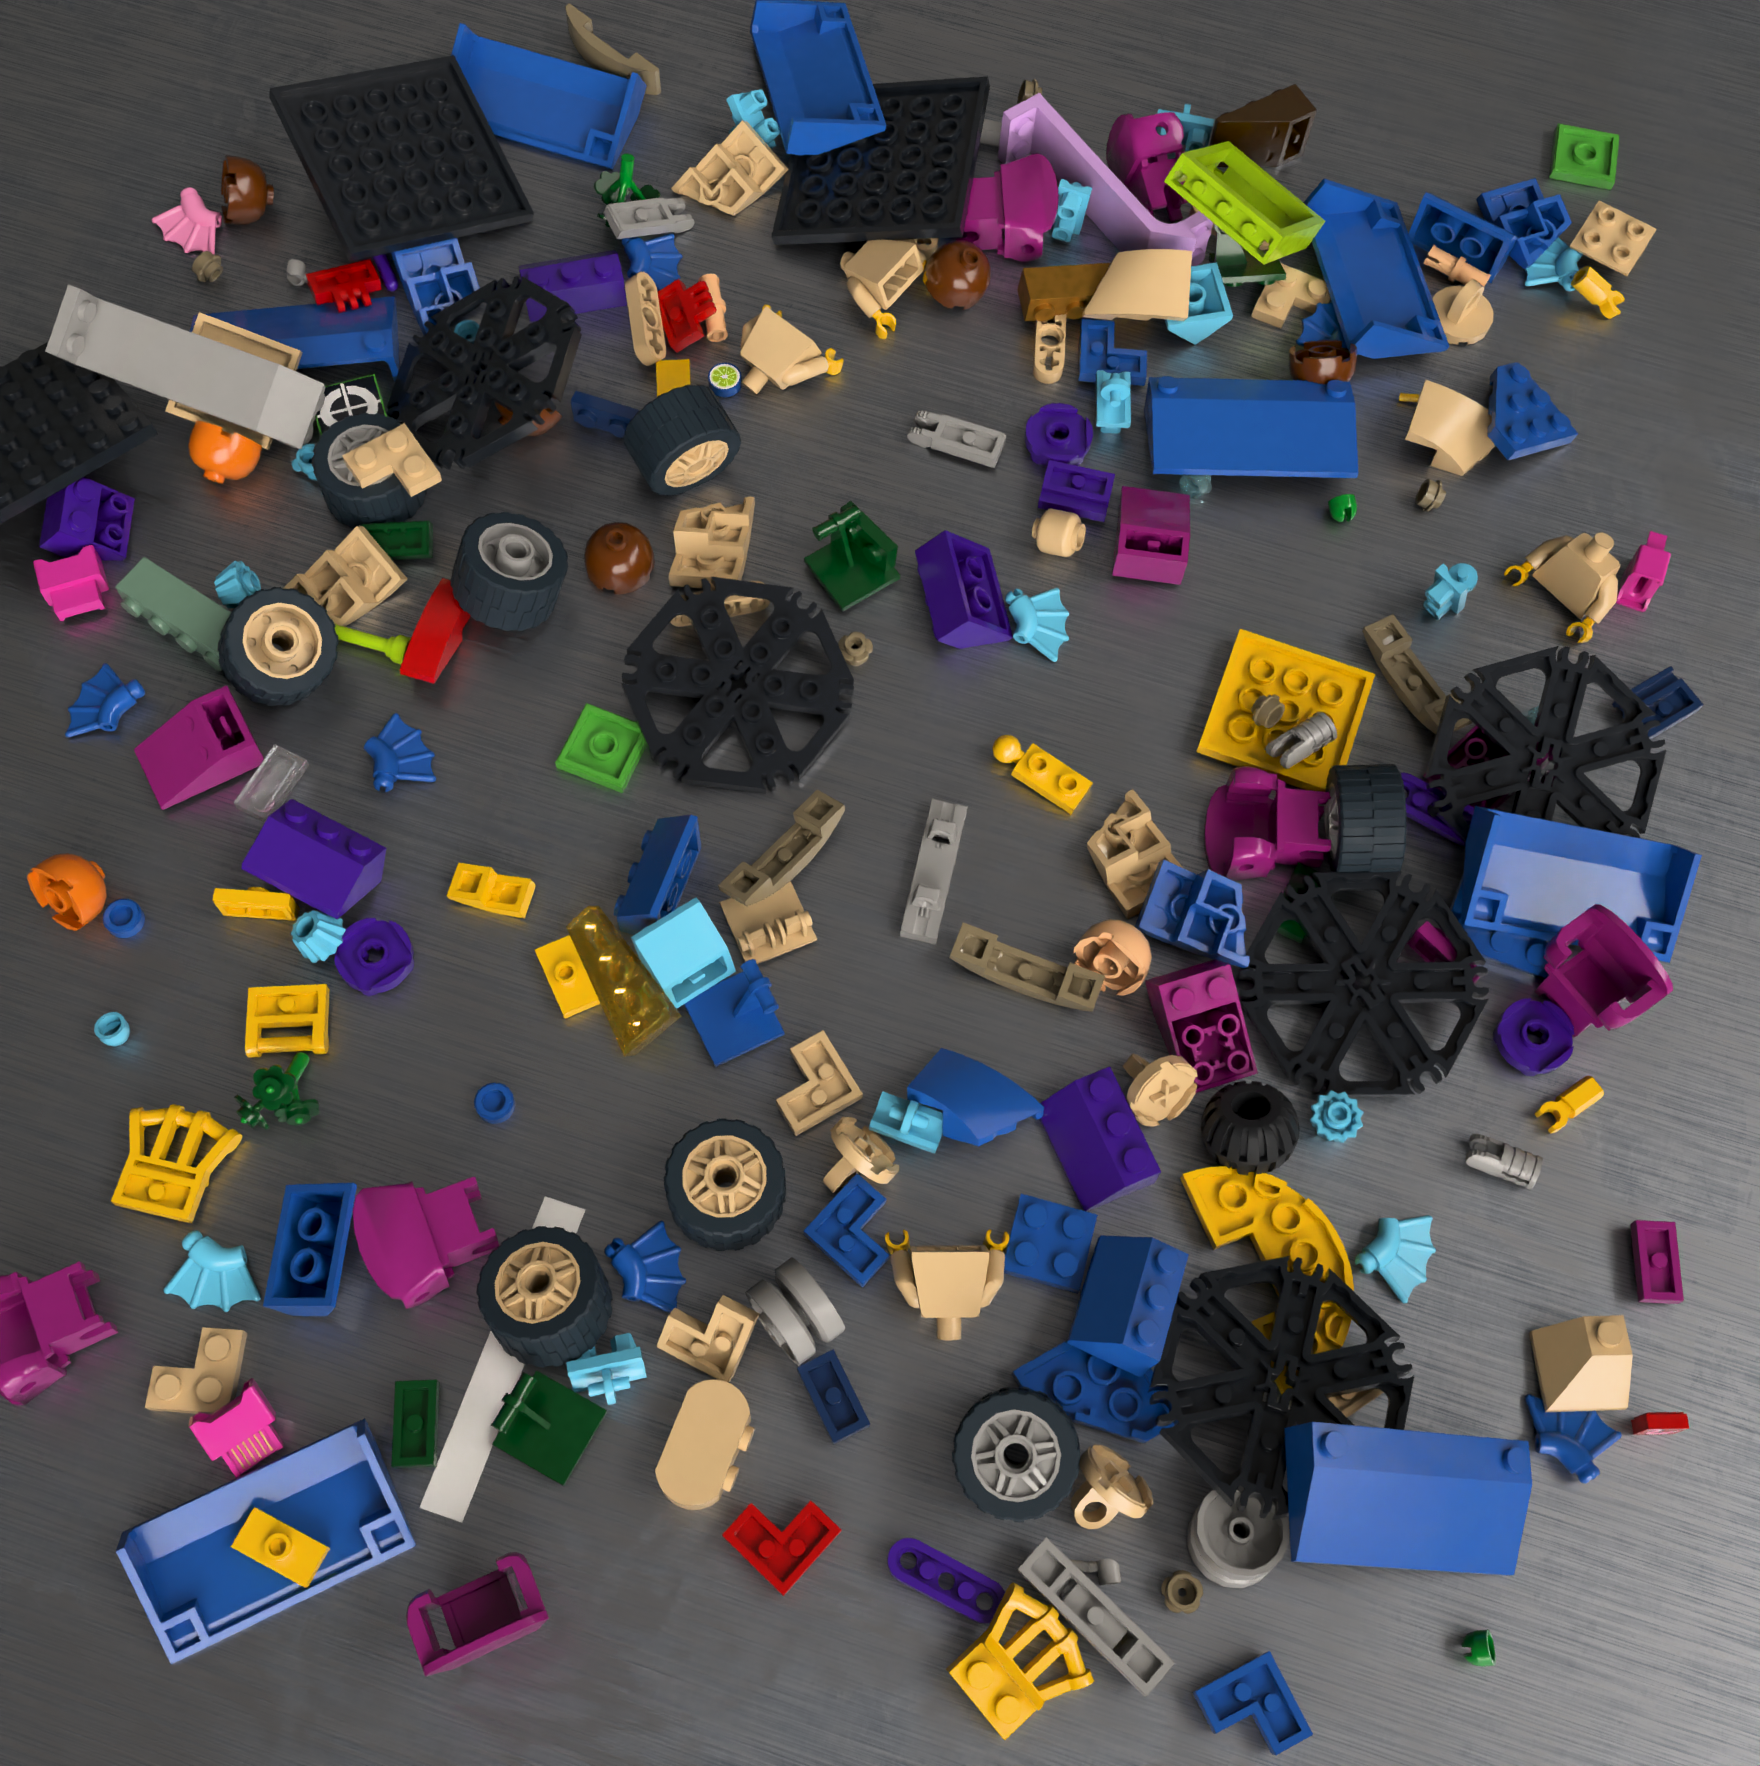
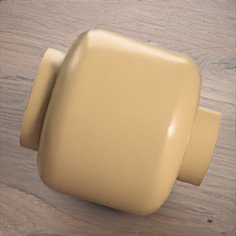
M1057 509L1045 511L1041 518H1036L1032 527V537L1036 539L1038 549L1043 553L1062 557H1070L1075 551H1079L1083 546L1086 535L1085 524H1081V519L1077 514Z

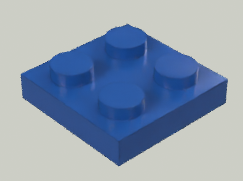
M1021 1194L1005 1253L1004 1274L1078 1294L1098 1215Z

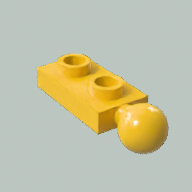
M1002 735L993 743V755L998 761L1002 763L1014 762L1017 764L1011 776L1070 815H1072L1093 784V782L1034 743L1031 744L1026 753L1021 750L1019 740L1012 735Z

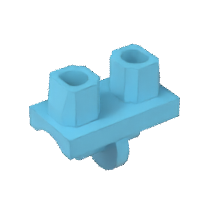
M763 90L734 94L726 99L733 114L732 119L736 125L729 130V134L742 120L747 121L765 143L773 149L776 146L774 139L780 134L777 122L773 118L765 119L761 109L767 106V99Z
M1186 103L1183 113L1158 109L1157 114L1173 112L1180 119L1184 131V138L1181 144L1186 145V152L1208 146L1214 119L1190 114L1191 104ZM1156 127L1159 135H1166V130L1163 127Z
M1061 179L1058 187V211L1055 222L1052 225L1054 228L1053 238L1070 242L1073 234H1080L1092 192L1091 187H1083L1079 182L1070 184L1067 180Z
M1097 370L1096 427H1100L1102 433L1118 434L1121 428H1130L1131 425L1130 372L1111 374L1103 370Z
M1443 563L1435 570L1434 582L1425 591L1427 600L1424 601L1423 607L1436 620H1439L1450 609L1457 615L1465 607L1467 593L1471 592L1477 584V571L1474 567L1465 563L1456 564L1448 571V567Z
M882 1091L870 1122L869 1130L935 1154L943 1134V1113L922 1106L919 1102L908 1101Z
M630 1333L616 1335L610 1339L611 1353L597 1355L594 1346L577 1360L566 1362L567 1373L574 1392L578 1393L588 1390L590 1397L605 1394L608 1405L617 1403L615 1391L631 1388L630 1381L647 1378L640 1346L636 1347Z

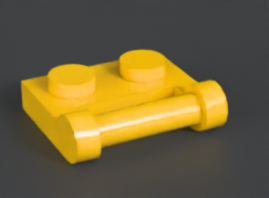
M327 984L249 987L245 1034L246 1056L248 1058L261 1057L262 1053L313 1051L315 1055L327 1054L329 1050L328 1016L330 993ZM313 1026L312 1035L261 1037L262 1028Z

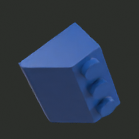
M1428 192L1424 194L1409 231L1412 244L1430 252L1433 245H1436L1457 258L1461 256L1466 258V263L1487 274H1491L1487 281L1489 283L1493 282L1508 259L1518 237Z
M690 814L659 818L653 831L647 830L641 845V850L644 852L640 862H634L629 871L627 882L630 885L626 895L621 894L615 904L614 916L617 918L620 931L635 935L677 908L702 848L697 816Z
M357 1184L286 1185L263 1307L291 1316H328L334 1310Z
M1101 1235L1097 1239L1066 1343L1141 1377L1160 1362L1189 1254L1153 1237Z

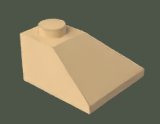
M1624 1315L1583 1316L1530 1331L1529 1337L1545 1413L1626 1410L1628 1408L1633 1354Z

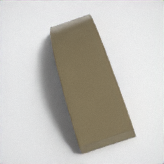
M570 3L565 6L570 38L579 54L592 68L630 79L632 72L638 73L647 85L645 94L658 95L661 93L658 67L637 52L630 58H625L593 34L591 18Z
M1394 614L1365 626L1362 632L1382 674L1408 710L1424 726L1436 734L1446 695L1410 649L1413 639ZM1450 694L1451 697H1452L1456 702H1458V703L1460 704V701H1459V700H1456V699L1452 696V694ZM1466 718L1458 720L1453 732L1472 724V721Z
M816 790L793 812L796 823L752 865L744 861L740 863L718 885L719 890L745 906L760 902L777 892L799 874L823 847L845 811L844 804Z
M964 922L962 923L950 954V959L994 983L1021 994L1068 1008L1093 1011L1105 978L1104 975L1069 963L1068 967L1059 965L998 942V935Z

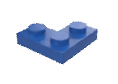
M1082 319L1080 326L1078 381L1096 382L1097 370H1103L1111 374L1130 372L1131 385L1145 386L1147 378V350L1114 348L1115 321Z
M856 1173L804 1229L803 1235L863 1288L889 1259L890 1255L862 1231L863 1227L885 1205L886 1198Z
M1270 1651L1259 1655L1192 1692L1213 1734H1217L1252 1715L1272 1755H1278L1313 1735Z

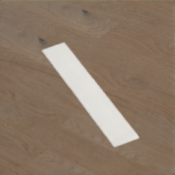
M545 1196L532 1229L538 1226L564 1228L565 1231L576 1234L585 1209ZM490 1331L438 1460L437 1467L434 1470L419 1507L461 1523L464 1520L493 1446L492 1443L499 1431L492 1427L491 1423H493L504 1405V1402L501 1401L505 1393L510 1394L525 1365L504 1351L492 1331Z

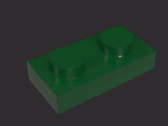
M849 501L840 508V512L848 509L854 503ZM860 510L861 518L846 525L845 531L848 541H853L863 551L865 558L871 564H876L886 573L896 564L898 545Z
M437 1379L395 1381L391 1467L394 1469L437 1467L440 1382Z

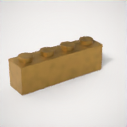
M1111 263L1023 268L1017 291L1024 321L1038 320L1043 322L1054 320L1055 315L1066 314V319L1085 318L1082 317L1083 311L1089 304L1097 290L1098 284L1105 276Z

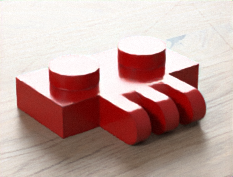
M371 259L306 274L307 284L316 304L334 302L338 313L346 312L345 302L349 303L352 310L359 309L358 299L362 300L365 307L371 306L372 302L369 293L382 290L380 278Z
M678 278L658 291L662 325L670 347L677 353L704 337L700 323L717 311L705 281L697 282L687 289L685 284Z

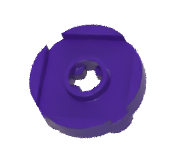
M1052 403L1041 407L1038 413L1033 417L1032 415L1030 416L1025 429V445L1031 453L1032 461L1038 465H1047L1048 460L1076 466L1080 465L1089 452L1092 443L1093 428L1090 420L1087 417L1084 419L1077 413V408L1068 404ZM1055 431H1061L1062 436H1066V438L1058 440L1052 436Z
M365 918L353 923L346 929L342 936L343 943L338 946L334 961L342 979L351 988L361 991L364 995L374 996L395 988L413 970L414 950L405 930L396 922ZM374 948L377 952L384 950L380 961L376 963H367L365 961L369 958L367 951Z
M1524 998L1514 1002L1499 1017L1497 1026L1493 1031V1040L1497 1044L1503 1058L1526 1076H1536L1537 1074H1547L1555 1071L1569 1059L1573 1052L1572 1035L1575 1033L1570 1018L1560 1007L1546 1000L1542 1003L1530 1001L1532 998ZM1527 1028L1532 1032L1539 1030L1542 1033L1539 1039L1542 1044L1532 1043L1528 1039Z

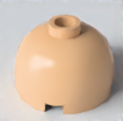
M1113 919L1092 925L1080 938L1073 952H1076L1077 956L1075 965L1105 976L1100 991L1105 992V986L1112 990H1119L1116 994L1119 996L1134 993L1141 986L1148 974L1152 959L1149 942L1142 932L1129 923Z

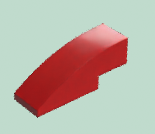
M442 578L425 606L400 667L401 675L435 683L461 644L462 629L470 619V614L464 611L459 606V602L454 598L451 580Z

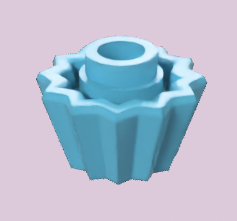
M233 561L215 577L216 580L214 581L218 598L228 609L237 608L240 601L246 596H251L255 591L261 590V584L257 575L250 570L249 566H245L242 561Z
M319 911L305 912L293 924L291 932L293 936L292 941L303 957L309 958L312 963H316L319 960L326 961L329 955L335 954L337 947L343 943L342 936L346 931L342 927L343 919H335Z
M1330 1090L1327 1095H1318L1317 1103L1310 1106L1312 1111L1311 1124L1317 1130V1135L1323 1136L1325 1141L1333 1140L1334 1142L1344 1143L1347 1138H1356L1357 1130L1364 1126L1361 1121L1364 1112L1358 1108L1357 1099L1349 1098L1345 1091L1337 1094Z

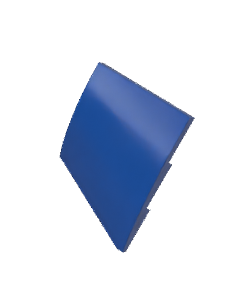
M1536 178L1481 193L1476 199L1486 221L1518 236L1510 252V257L1523 269L1529 268L1572 223L1561 195L1558 194L1544 198Z
M457 238L391 252L403 289L424 336L428 333V329L424 325L426 321L436 325L430 318L431 316L480 289L472 262H464Z
M1166 860L1160 861L1135 928L1150 937L1213 960L1216 959L1241 968L1248 967L1250 962L1249 956L1246 955L1244 931H1246L1245 916L1241 910L1243 904L1242 885L1209 869L1195 874Z
M941 1048L907 1087V1100H913L920 1104L943 1110L944 1137L975 1146H981L992 1141L998 1135L1016 1130L1017 1122L1030 1116L1038 1120L1044 1115V1106L1018 1084L979 1061Z

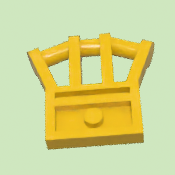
M172 1104L168 1108L144 1111L143 1107L131 1108L129 1113L130 1153L111 1202L115 1206L192 1224L205 1187L207 1188L209 1185L210 1174L228 1153L237 1148L242 1140V1134L233 1128L228 1130L214 1120L210 1112L202 1110L193 1113L185 1111L184 1106ZM162 1124L150 1157L145 1156L144 1130L146 1126ZM180 1126L188 1127L189 1131L177 1163L166 1161L165 1159L176 1130ZM207 1134L217 1141L197 1167H191L203 1135Z
M1014 1582L1007 1588L988 1629L946 1668L952 1678L1004 1740L1036 1710L1039 1711L1046 1700L1070 1690L1087 1687L1094 1682L1091 1670L1085 1668L1077 1644L1078 1635L1072 1628H1065L1058 1619L1059 1612L1052 1604L1045 1605L1025 1594L1024 1588ZM1017 1609L1032 1617L1009 1641L1001 1646L999 1643L1000 1637L1014 1610ZM1045 1630L1053 1640L1021 1670L1013 1658L1041 1631ZM1063 1654L1069 1674L1035 1687L1032 1682Z

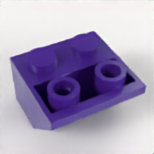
M82 477L47 497L39 547L68 558L78 555L83 547L93 545L102 561H123L127 555L135 498Z

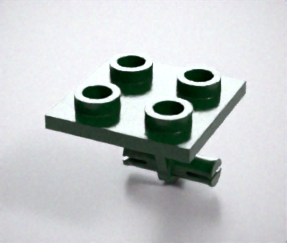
M1214 224L1216 248L1215 253H1209L1210 263L1217 262L1224 285L1238 287L1243 285L1244 282L1271 285L1276 281L1286 280V272L1278 259L1263 265L1248 251H1243L1242 246Z
M855 504L840 513H831L828 515V520L812 527L813 534L818 541L831 534V543L804 558L805 564L842 612L900 579V574L895 567L884 573L876 564H871L865 558L863 551L853 541H848L845 531L846 525L860 519L862 516Z
M537 1370L533 1376L522 1372L510 1394L505 1393L501 1400L504 1402V1405L493 1423H491L492 1427L499 1430L492 1445L560 1485L565 1486L608 1411Z

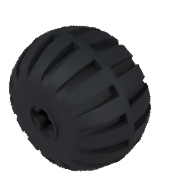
M1241 1081L1221 1088L1207 1103L1201 1118V1134L1208 1153L1221 1166H1226L1229 1169L1232 1166V1169H1237V1173L1242 1175H1248V1172H1254V1175L1262 1174L1279 1168L1292 1155L1299 1139L1300 1126L1292 1103L1277 1088L1269 1084L1263 1086L1262 1082L1251 1081V1083H1246V1081Z

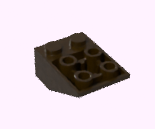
M1296 84L1284 89H1278L1271 95L1257 101H1251L1239 109L1223 113L1216 118L1209 146L1229 141L1258 166L1279 167L1303 156L1317 109ZM1220 162L1217 167H1228V165Z

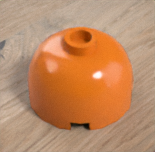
M203 421L195 422L188 443L189 455L194 464L204 470L203 477L219 484H223L225 479L239 480L247 477L255 469L262 451V446L253 440L235 432L231 434L222 431V427Z
M69 853L53 855L31 869L32 872L27 876L30 889L42 908L49 904L59 913L52 916V918L69 930L77 931L91 922L105 905L107 897L106 885L103 880L105 874L96 862L88 861L81 856Z

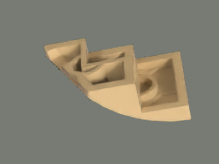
M742 120L721 144H715L698 165L690 167L671 189L677 194L695 199L700 203L715 207L730 215H736L761 197L789 169L747 121Z
M1146 249L1118 252L1109 265L1105 276L1098 284L1097 290L1089 304L1085 307L1082 317L1113 320L1115 317L1144 321H1148L1151 318L1185 321L1188 318L1192 251Z
M1425 380L1405 440L1435 449L1430 466L1463 476L1473 468L1477 461L1486 457L1491 449L1495 447V444L1487 436L1488 426L1492 422V416L1488 414V409L1461 393Z
M745 497L743 504L723 507L720 502L704 508L696 507L680 511L673 530L676 555L669 572L670 586L684 587L688 584L689 587L702 588L701 579L706 578L711 585V589H714L711 577L742 580L751 537L755 507L754 497Z
M356 526L335 550H326L305 574H296L283 589L292 588L299 590L298 592L302 594H308L327 610L326 613L333 620L334 624L346 627L382 603L408 578L365 527Z
M1134 789L1126 793L1123 804L1115 814L1110 813L1104 821V826L1096 831L1087 842V848L1099 874L1127 919L1140 913L1160 861L1166 860L1182 867L1171 853V844L1151 820L1150 809Z

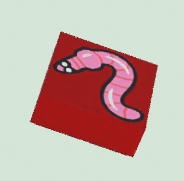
M1647 1412L1631 1420L1633 1435L1676 1434L1689 1429L1688 1417L1684 1412Z

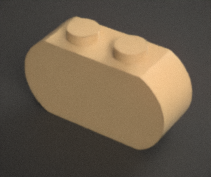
M717 1379L705 1380L690 1387L686 1393L655 1469L660 1488L665 1496L676 1506L688 1510L705 1509L720 1500L723 1490L731 1492L739 1472V1468L733 1466L739 1450L747 1451L755 1428L749 1426L751 1415L746 1398L731 1383Z

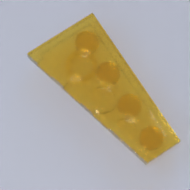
M587 906L566 926L624 1057L637 1055L682 1017L599 906Z

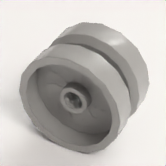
M791 1257L775 1269V1280L783 1295L772 1283L765 1280H760L748 1289L745 1294L754 1311L760 1313L758 1319L770 1337L795 1364L800 1366L815 1354V1342L807 1327L818 1339L829 1343L845 1331V1326L833 1304L814 1278L795 1258Z
M1214 1489L1202 1500L1194 1511L1187 1527V1547L1194 1565L1207 1579L1223 1587L1245 1588L1259 1583L1283 1559L1290 1542L1289 1521L1287 1517L1272 1520L1275 1514L1274 1502H1272L1271 1511L1263 1519L1259 1517L1261 1504L1256 1498H1248L1244 1511L1238 1510L1237 1501L1241 1495V1492L1238 1490L1234 1494V1504L1231 1507ZM1239 1532L1243 1539L1238 1538L1234 1533Z

